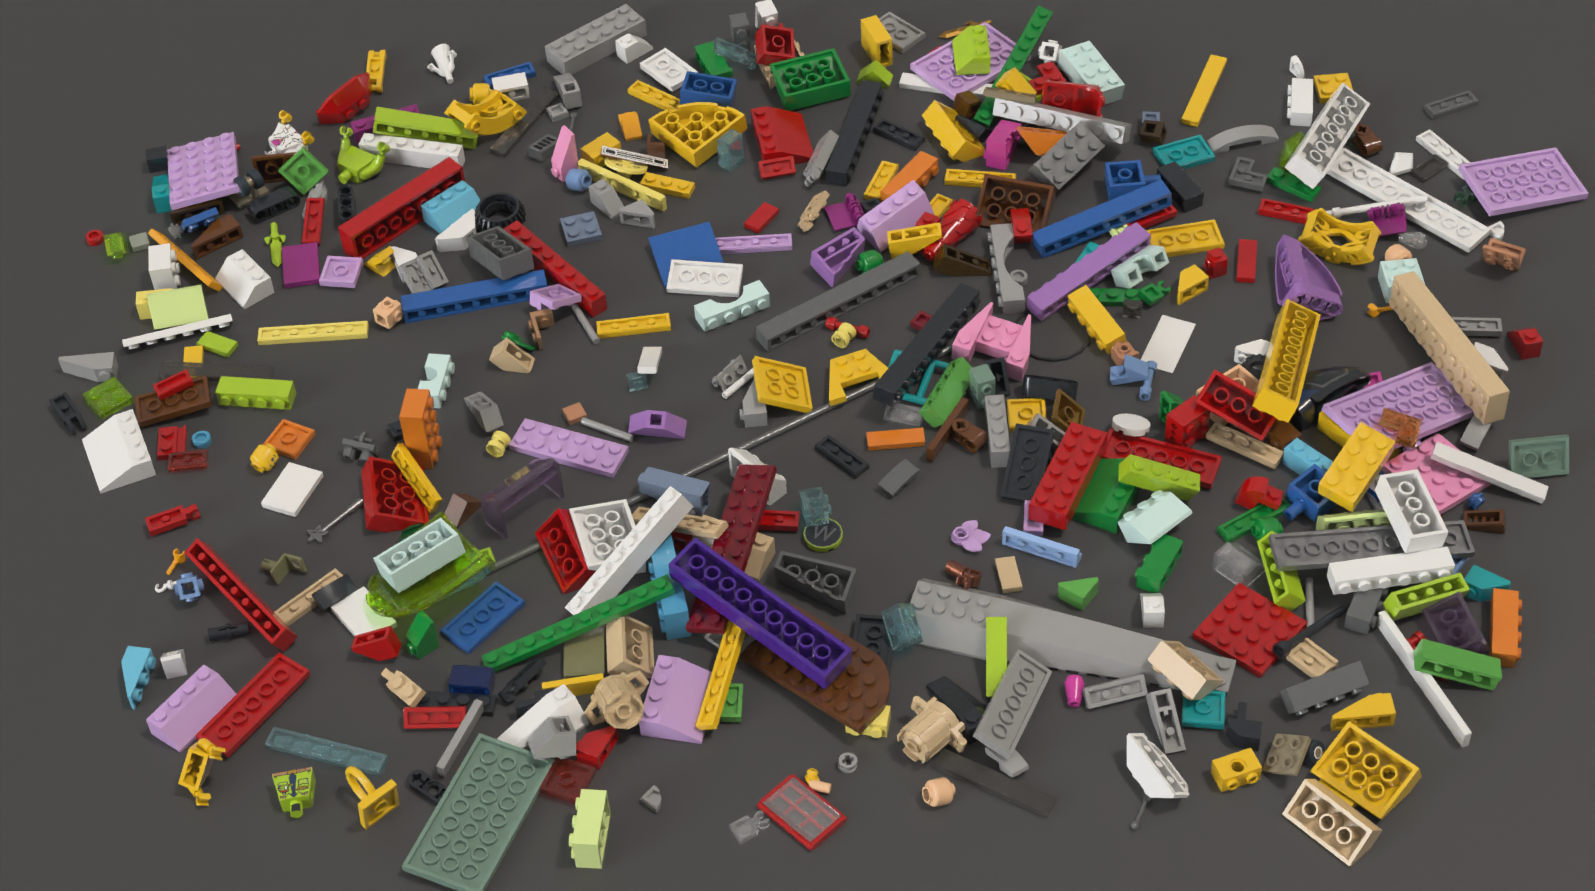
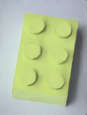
M581 789L580 797L576 798L575 803L577 815H573L572 819L574 832L570 833L569 846L572 847L571 858L575 859L576 867L602 869L611 817L607 790Z

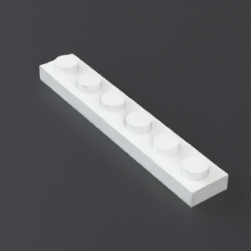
M231 314L123 339L122 343L124 347L128 346L130 350L140 347L139 344L144 342L147 345L158 343L157 339L164 338L165 341L176 339L175 335L181 333L184 337L194 334L193 331L198 329L201 332L212 330L211 326L219 325V328L230 326L229 322L233 320Z

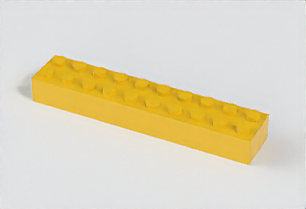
M1286 299L1277 315L1253 406L1257 410L1271 414L1276 419L1287 423L1299 405L1321 314L1289 299Z

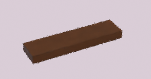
M963 397L960 399L927 446V461L933 463L952 436L954 431L952 428L953 421L958 418L964 419L968 413V399Z

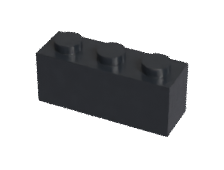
M1176 161L1157 168V175L1160 174L1162 181L1171 192L1172 200L1184 213L1203 206V190L1194 183V180L1185 173L1184 169Z

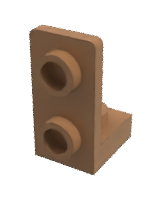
M549 308L530 312L531 320L528 321L530 331H534L532 333L533 342L538 344L539 350L543 349L539 329L555 325L552 309Z

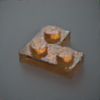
M1384 408L1379 425L1398 431L1395 443L1414 449L1422 419Z

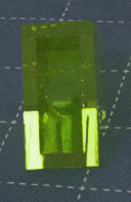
M119 232L103 235L107 256L119 259L124 258L123 254H128L126 233Z

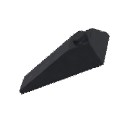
M946 676L928 683L927 688L937 698V701L946 705L955 714L959 722L962 721L965 724V729L961 733L967 740V744L970 745L978 741L973 737V734L987 706Z

